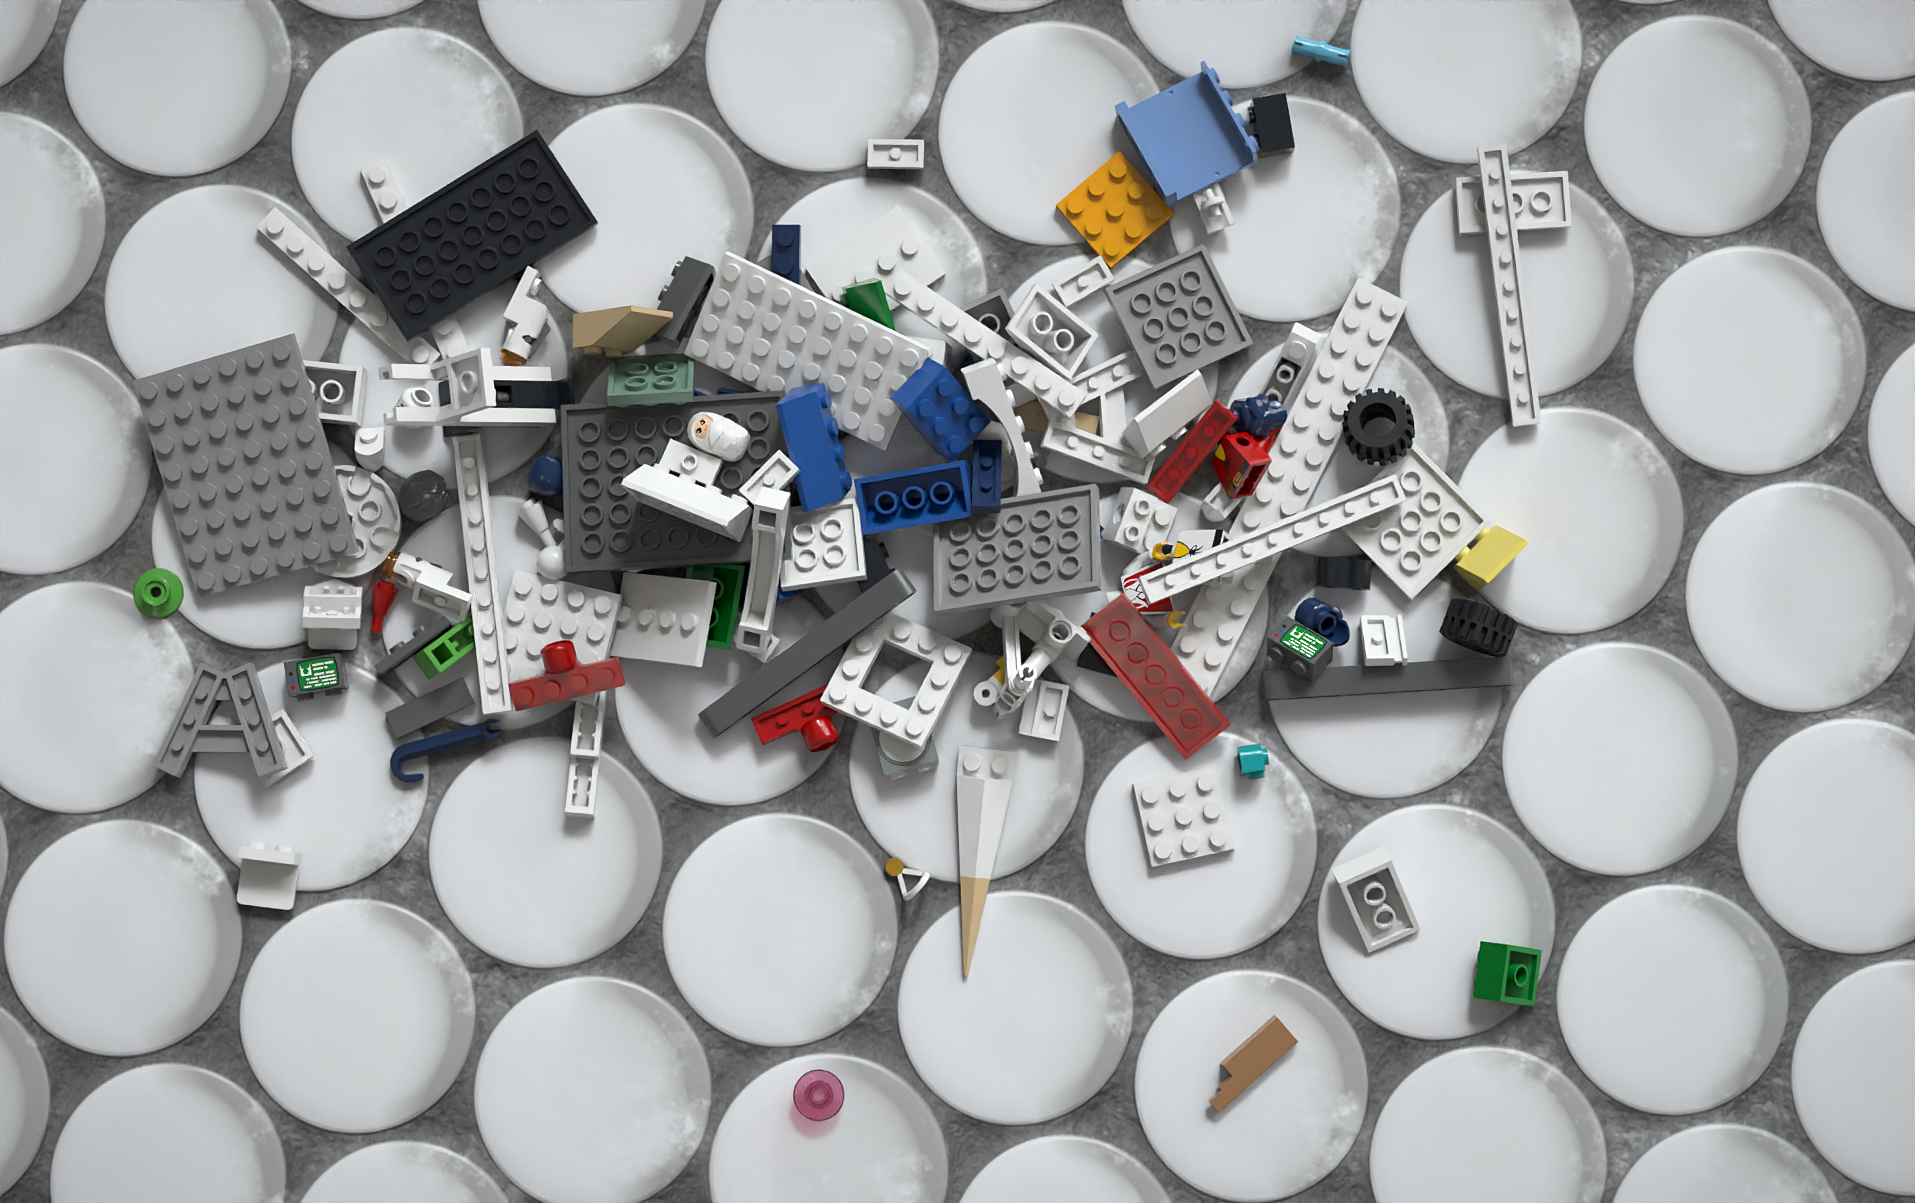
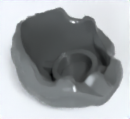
M432 470L419 471L409 476L401 486L398 495L399 509L407 519L418 522L426 521L439 515L449 501L445 479Z

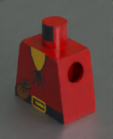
M1227 431L1217 444L1219 447L1211 459V464L1229 500L1251 496L1271 464L1272 459L1249 433L1230 434Z

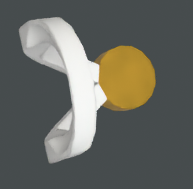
M890 858L885 863L886 872L891 876H897L902 896L906 901L913 898L930 877L928 872L904 868L903 862L898 858ZM902 873L922 876L916 886L907 893Z

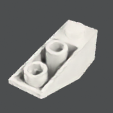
M1295 322L1260 394L1265 395L1269 401H1278L1285 407L1321 334Z

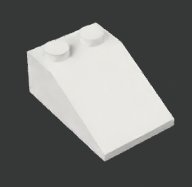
M1037 283L1033 284L1005 328L1023 352L1065 380L1072 378L1099 335Z
M1383 846L1331 869L1368 953L1420 930L1392 860Z

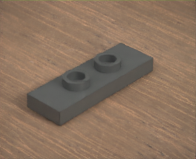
M443 616L429 627L426 624L412 633L414 638L407 643L401 641L389 650L391 654L376 664L375 668L381 675L387 676L453 627L452 624Z

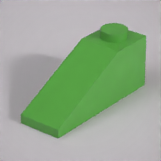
M472 614L464 622L461 621L412 657L428 680L444 671L476 647Z

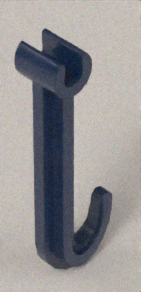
M491 718L479 724L405 743L397 747L392 753L390 768L394 776L401 781L408 783L423 780L424 774L422 773L405 774L402 770L403 763L411 759L488 738H498L503 734V731L492 733L489 727L493 723L500 722V719Z

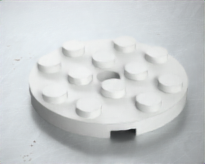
M334 466L348 515L352 517V528L359 552L310 567L330 577L345 579L360 577L380 567L395 550L402 528L401 510L391 488L374 473L356 466Z

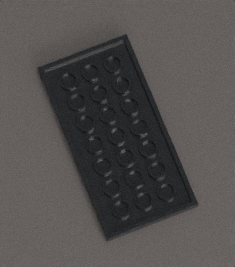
M535 130L346 246V249L406 341L410 342L523 272L527 266L531 267L598 225V221L539 131Z

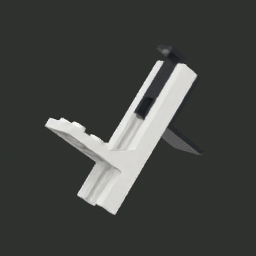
M479 348L430 365L389 364L378 368L379 380L442 381L438 384L441 407H394L393 413H384L383 418L384 425L443 426L445 438H451L484 427L540 428L556 423L555 410H561V405L575 404L572 378L552 381L550 367L493 366L490 348Z

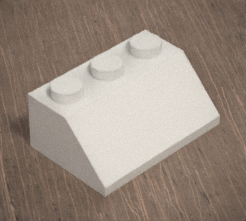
M1197 369L1136 416L1122 432V435L1142 459L1146 458L1149 454L1153 458L1166 448L1164 443L1170 438L1174 441L1179 439L1188 431L1185 427L1192 421L1196 425L1212 404L1199 370Z

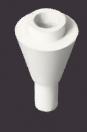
M532 498L519 505L521 511L517 514L539 535L545 547L556 545L554 538L548 530L549 526L542 500L536 502Z

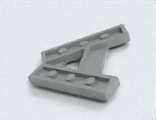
M200 663L153 763L154 767L181 778L193 752L250 753L257 776L261 779L288 769L254 664L247 663L224 673L204 663ZM216 701H234L241 725H206Z

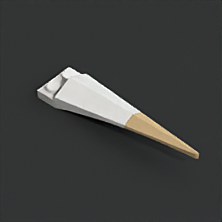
M959 746L957 801L963 966L965 976L969 973L1012 788L1016 751Z

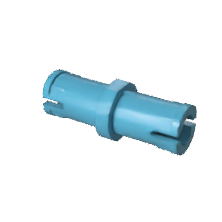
M1299 36L1295 37L1291 53L1315 58V62L1321 63V61H1326L1346 67L1350 50L1328 45L1326 41L1322 40L1317 42Z

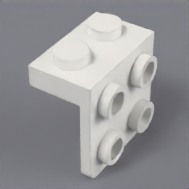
M248 842L247 847L239 846L238 858H242L237 892L238 903L291 910L294 907L301 854L293 853V847L276 845L275 851L265 850V844Z

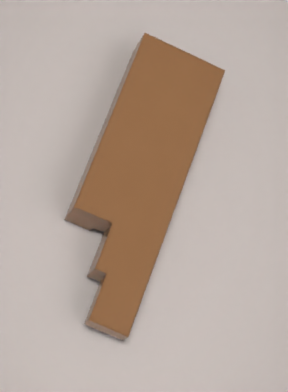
M1272 1016L1220 1063L1230 1075L1217 1085L1221 1090L1208 1101L1218 1113L1298 1043L1297 1039L1278 1017Z

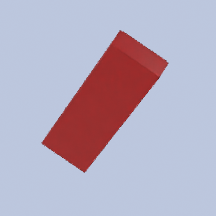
M1216 400L1146 487L1168 504L1239 417L1219 400Z

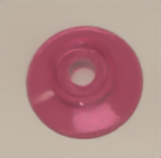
M821 1069L811 1070L802 1075L793 1091V1100L797 1110L804 1117L813 1121H824L835 1116L840 1111L845 1096L843 1085L838 1077L829 1071ZM822 1090L825 1095L824 1099L816 1100L814 1092Z

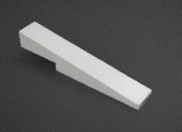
M607 690L599 692L596 706L576 701L565 805L566 816L595 819Z

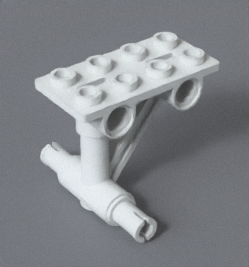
M1043 600L993 607L990 618L997 627L1002 628L1005 683L995 697V704L992 707L993 715L995 716L999 713L997 719H1006L1010 713L1015 712L1030 693L1034 682L1048 664L1054 663L1061 653L1075 661L1091 640L1087 632L1081 626L1071 623L1059 609L1050 607ZM1019 630L1036 643L1032 649V654L1022 666Z

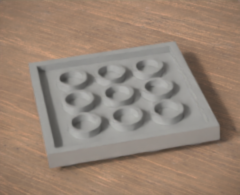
M1204 244L1103 290L1152 391L1185 377L1197 369L1200 370L1248 348L1253 344Z

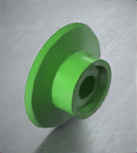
M155 568L146 571L138 578L134 586L133 597L137 608L146 616L158 619L165 618L175 613L181 606L184 588L181 580L175 573L167 569ZM156 588H160L161 595L155 598L153 591Z

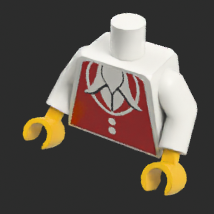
M1168 542L1158 543L1153 549L1136 556L1124 568L1123 576L1120 577L1121 589L1106 592L1108 604L1124 592L1154 630L1186 627V624H1179L1177 621L1179 615H1185L1186 613L1174 611L1171 596L1148 605L1138 581L1139 577L1165 567L1163 560L1171 558L1173 553L1166 555L1162 553V547L1169 544Z

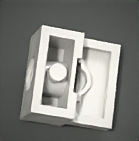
M1121 487L1104 530L1103 540L1125 550L1142 554L1153 549L1156 544L1166 541L1178 508L1159 501L1158 498L1136 488Z

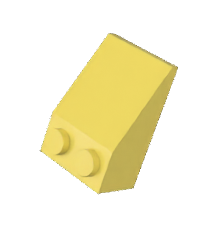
M1497 525L1491 530L1486 526L1474 538L1478 543L1471 550L1466 546L1455 557L1458 563L1453 568L1478 591L1487 585L1528 542Z

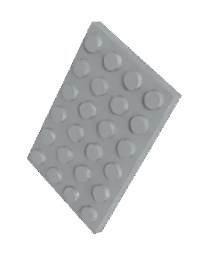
M1090 484L1001 499V513H974L973 517L933 523L935 614L941 616L1101 591L1098 486Z

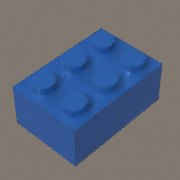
M927 358L922 367L916 370L890 397L892 402L937 454L951 462L991 422L949 370L930 358Z

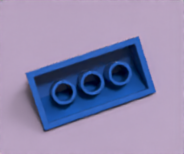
M824 383L792 388L776 404L790 461L800 470L794 478L803 512L814 510L844 498L852 487L851 474L849 471H846L844 464L845 450L839 444L837 436L839 430L838 423L832 417L830 409L832 405L831 395L826 391Z
M962 460L854 479L863 535L973 517V479L970 461Z

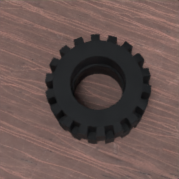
M1378 388V392L1372 393V389H1368L1364 396L1361 393L1355 396L1356 402L1350 400L1347 404L1348 411L1344 410L1343 413L1344 421L1342 426L1349 451L1352 455L1356 453L1357 459L1361 462L1367 459L1368 465L1374 466L1375 462H1379L1380 466H1385V461L1388 460L1391 463L1397 462V456L1400 455L1403 458L1407 454L1406 447L1411 449L1413 445L1412 438H1415L1414 419L1410 405L1406 404L1405 399L1401 395L1396 398L1395 391L1389 390L1388 393H1385L1384 388ZM1384 417L1395 423L1392 431L1381 437H1373L1363 431L1365 424L1374 418Z
M1456 598L1451 599L1439 632L1446 639L1465 648L1489 656L1505 657L1518 623L1511 616L1497 609L1475 601Z

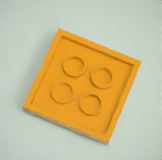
M1120 151L1056 204V208L1098 256L1101 255L1109 269H1112L1174 216L1171 209L1166 206L1165 202Z

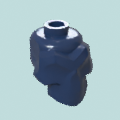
M1260 393L1254 397L1236 399L1230 406V410L1239 417L1231 426L1236 433L1247 432L1251 436L1260 438L1269 435L1270 430L1281 428L1288 417L1287 411L1278 401H1269L1265 395Z
M1315 597L1304 600L1298 606L1295 612V621L1333 642V647L1345 645L1349 641V626L1345 620H1342L1343 614L1339 607H1332Z

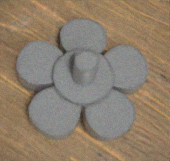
M1031 437L1029 443L1034 453V458L1030 459L1032 467L1035 461L1038 468H1044L1047 465V459L1043 456H1048L1051 451L1039 447L1041 441L1038 437Z

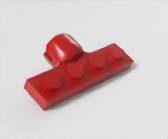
M561 640L550 643L541 649L540 654L545 668L543 675L510 682L508 686L517 712L622 687L626 682L619 657L581 664L578 661L573 642Z
M828 684L752 717V723L762 745L764 746L793 732L801 733L808 750L811 752L823 751L836 744L839 735L832 722V717L839 712L822 705L820 702Z

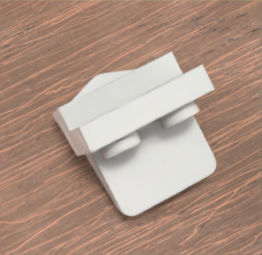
M329 577L312 586H305L302 628H308V646L311 649H355L357 646V629H360L362 587H356L342 578Z

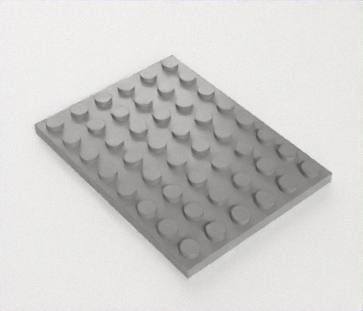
M295 333L133 381L198 598L359 552Z

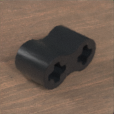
M1319 557L1317 586L1362 591L1370 590L1372 561Z

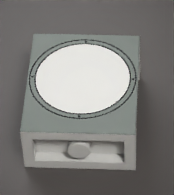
M916 696L893 703L909 710ZM871 727L885 777L891 776V780L908 776L907 770L918 768L919 772L934 769V763L939 762L932 733L923 749H919Z

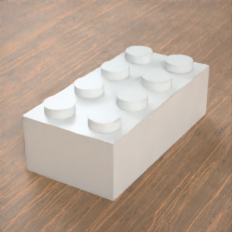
M303 360L321 422L361 426L368 371L363 366Z

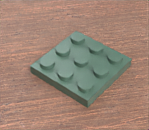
M684 353L610 358L607 388L608 406L624 408L635 404L655 406L659 403L681 405L693 402L695 359Z

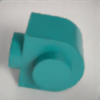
M1260 743L1238 746L1237 759L1240 776L1247 775L1248 780L1265 777V765H1269L1267 749H1262Z

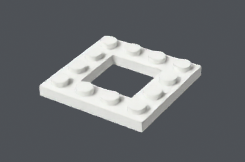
M889 612L851 640L820 702L824 706L919 749H923L973 653L972 648ZM884 643L932 664L909 710L861 689Z

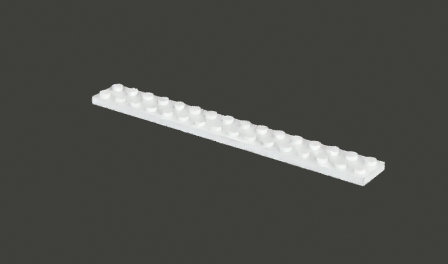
M1359 277L1357 278L1288 414L1286 422L1282 426L1268 454L1272 459L1271 464L1254 493L1246 497L1228 533L1232 538L1231 540L1304 510L1343 433L1344 410L1348 411L1347 404L1350 400L1356 402L1355 396L1361 393L1362 395L1408 304L1407 301ZM1282 552L1223 575L1220 589L1202 584L1183 624H1186V627L1180 628L1170 650L1208 696H1210Z

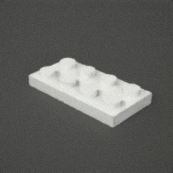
M1568 171L1510 174L1517 231L1572 227ZM1480 176L1455 178L1459 235L1487 233Z

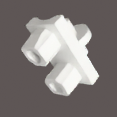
M1218 182L1192 195L1208 234L1234 225V220Z

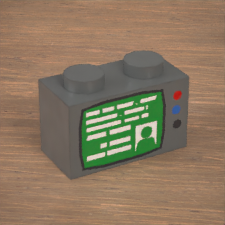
M1287 616L1267 637L1266 655L1270 656L1273 661L1282 663L1292 669L1297 675L1304 676L1313 682L1333 660L1334 643Z
M341 653L283 662L288 695L293 698L297 697V701L314 699V694L324 692L325 697L341 695L342 689L349 688L345 659Z

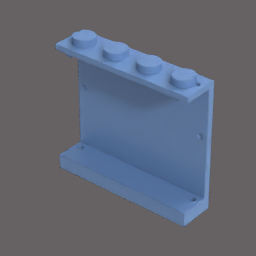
M1205 61L1201 62L1200 73L1128 108L1125 101L1115 105L1118 121L1167 207L1257 163L1259 147L1255 138L1252 135L1248 137L1246 134L1244 119L1240 113H1234L1231 108L1233 102L1229 93L1226 90L1222 91L1220 89L1218 74L1213 67L1209 69Z

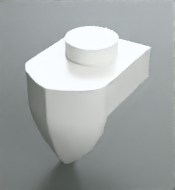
M384 427L356 429L354 449L356 458L364 469L372 473L379 470L384 462L386 437Z
M1219 482L1202 501L1201 509L1203 515L1209 521L1222 522L1240 503L1243 497L1229 500L1221 482Z

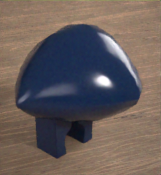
M540 456L531 465L528 472V485L535 495L543 497L563 495V469L559 463V457Z

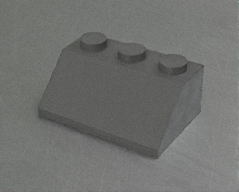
M685 256L683 262L678 261L671 273L674 278L670 286L665 285L658 297V300L661 302L657 310L673 312V318L652 335L677 350L716 276L714 266Z

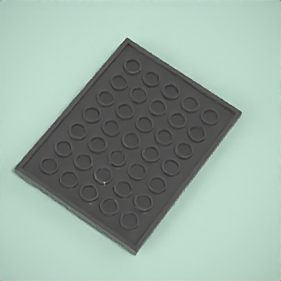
M786 391L694 396L693 402L681 405L673 403H659L655 406L635 404L624 408L608 406L607 402L561 405L565 572L567 574L751 563L753 513L741 541L738 542L636 501L621 483L625 477L644 464L651 467L655 463L659 464L670 439L697 449L688 438V423L694 415L700 412H711L737 423L745 428L750 435V442L743 457L733 462L722 460L723 464L713 486L722 490L721 495L731 498L732 494L748 500L739 489L778 450L789 459L776 404L787 394ZM673 471L669 472V474L674 475L676 477L680 476V474L675 473ZM697 481L695 482L696 485H699V486H701V487H704V488H705V486H706V485H704V484H702V483H699V482H697ZM790 482L781 491L790 493ZM791 498L789 500L781 561L793 560ZM748 500L747 505H749L754 512V505Z

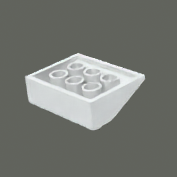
M657 463L653 467L644 464L623 479L621 485L636 501L738 542L741 541L753 513L751 507L747 505L748 500L732 494L731 498L721 495L722 490L710 484H706L705 488L696 485V480L685 474H680L679 477L669 474L670 469Z

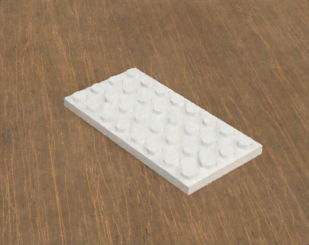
M726 252L684 354L762 392L785 390L788 393L795 387L824 383L826 391L831 395L832 405L830 409L832 417L837 420L838 428L886 451L903 415L890 397L916 370L922 367L931 348L735 254Z

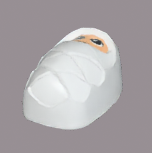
M700 412L694 415L688 423V438L695 448L706 454L733 462L740 460L748 448L750 442L748 431L721 415L711 412Z

